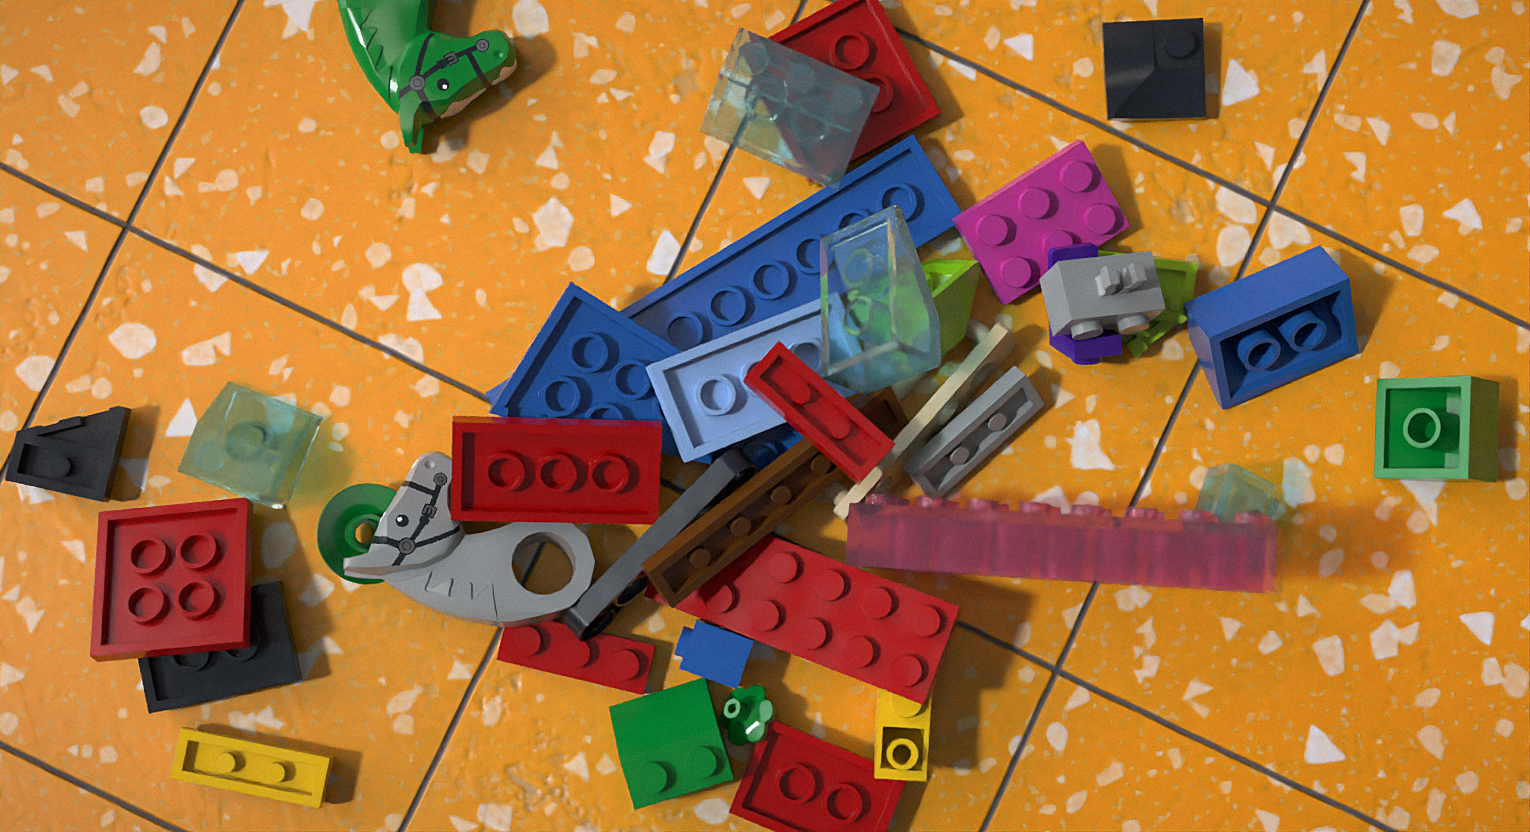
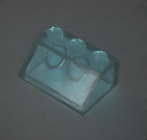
M740 27L719 72L700 132L838 191L876 106L880 87Z

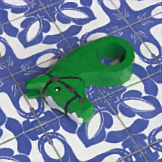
M337 0L345 33L353 54L370 84L398 115L401 135L405 147L409 148L410 154L421 153L425 127L456 115L516 70L518 63L517 49L502 30L482 31L472 37H458L432 31V19L437 0Z

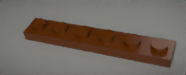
M881 379L849 402L889 438L893 437L910 423L891 386ZM804 437L647 558L640 566L663 601L671 608H674L845 473Z

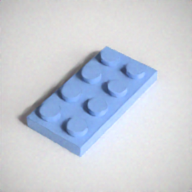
M834 293L645 367L684 463L787 422L743 383L745 376L778 341L784 344L843 398L866 390L871 386Z

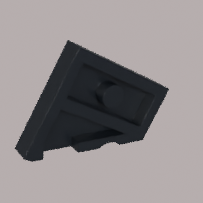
M115 406L107 411L87 416H75L59 420L55 424L39 425L17 431L5 480L109 503L132 409Z

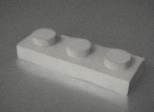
M1014 365L906 461L902 467L921 492L934 504L1041 409L1045 403L1026 374Z

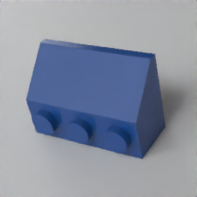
M1320 245L1183 303L1190 342L1217 403L1222 410L1359 352L1350 278Z

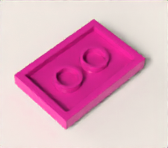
M1078 139L952 218L973 258L979 261L981 272L996 298L1003 305H1007L1040 284L1039 279L1048 271V251L1050 248L1089 242L1099 246L1130 226L1086 144Z

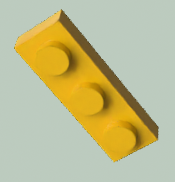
M191 727L180 728L170 779L321 808L324 806L334 756Z

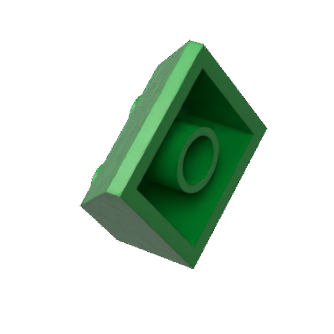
M1473 376L1377 379L1374 478L1448 483H1497L1499 382Z
M702 677L609 706L619 759L635 810L734 779V769L706 678Z

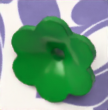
M753 684L747 689L738 687L728 697V701L720 715V724L724 729L728 730V739L736 746H744L748 741L760 743L767 736L768 724L776 716V706L772 701L768 700V692L765 687L758 684Z

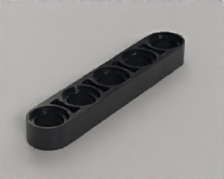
M735 447L721 455L569 609L564 617V623L581 642L589 641L599 635L651 583L640 566L642 562L755 476L758 469L757 466L740 448Z

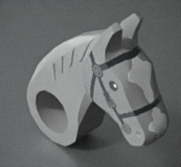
M439 451L421 454L414 462L397 494L383 514L369 552L344 558L343 570H345V576L362 579H383L388 585L421 606L462 621L496 627H518L549 622L564 617L569 609L588 591L595 564L588 537L573 523L513 522L484 533L467 535L464 532L462 521H451L452 458ZM536 542L553 544L561 548L569 557L573 567L571 582L561 591L550 595L532 593L524 589L515 578L512 570V562L515 555L525 546Z

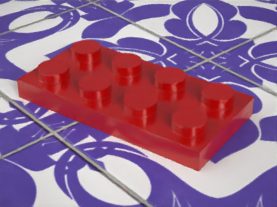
M453 416L451 521L653 525L658 520L662 422Z

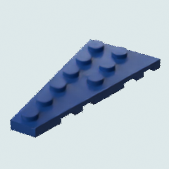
M569 282L488 413L504 417L661 421V453L681 457L645 367L682 353V351L576 284ZM785 422L693 459V461L712 465L725 452L737 447L755 463L758 468L757 474L803 439L804 436L788 422Z

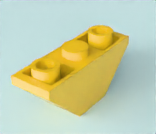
M877 687L874 778L927 781L932 693L927 706Z

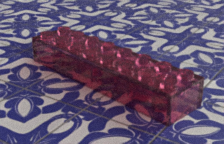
M866 494V503L849 502L845 565L878 570L1282 595L1285 531L1278 525H1273V518H1268L1269 515L1235 513V523L1218 522L1219 516L1213 515V512L1198 510H1180L1179 520L1165 519V513L1158 512V509L1126 507L1125 517L1112 516V510L1104 509V506L1079 504L1072 505V514H1060V507H1053L1049 503L1019 502V511H1009L1010 505L999 504V501L968 499L967 509L959 508V502L948 501L947 498L919 496L916 499V506H910L909 499H900L894 495Z

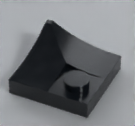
M1203 18L1102 23L1103 75L1107 121L1203 120L1206 118Z

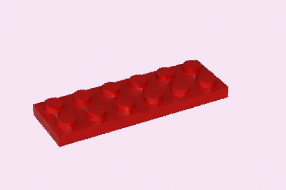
M770 535L763 537L674 607L685 613L927 706L963 609L958 605ZM650 583L647 586L644 597L669 606L663 601L653 584Z

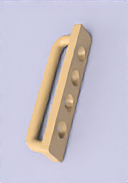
M969 317L965 337L972 339L978 345L893 441L895 446L860 485L856 483L850 491L840 483L839 479L822 491L836 505L833 512L852 531L858 529L907 473L902 465L956 417L1016 348L1017 344L1012 332L1000 322L990 329L982 322ZM913 358L890 385L899 403L907 397L936 362L923 363L918 358Z

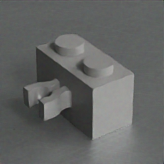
M1151 251L1058 261L1039 279L1053 336L1072 334L1074 340H1085L1099 336L1103 333V330L1117 328L1120 334H1133L1149 328V322L1166 309Z

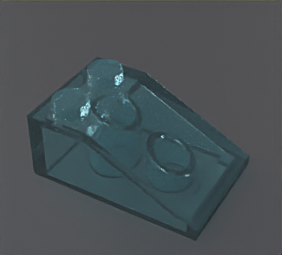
M892 205L821 238L822 379L866 395L941 366L939 315L902 209Z

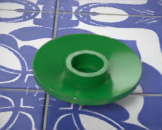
M356 484L338 492L326 504L317 524V545L322 559L336 575L357 584L370 585L385 582L383 579H362L345 576L343 564L344 558L369 552L379 522L397 494L396 491L379 484ZM361 524H367L372 532L371 538L365 543L359 542L355 535L356 529Z

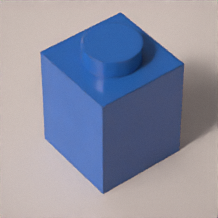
M697 619L693 629L686 626L683 627L674 655L683 658L679 669L737 689L754 639Z

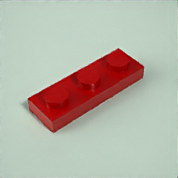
M780 341L773 346L744 378L743 383L858 485L864 481L895 446V443Z
M552 620L518 627H504L496 660L644 695L656 645L601 632L589 641L581 642L565 623Z

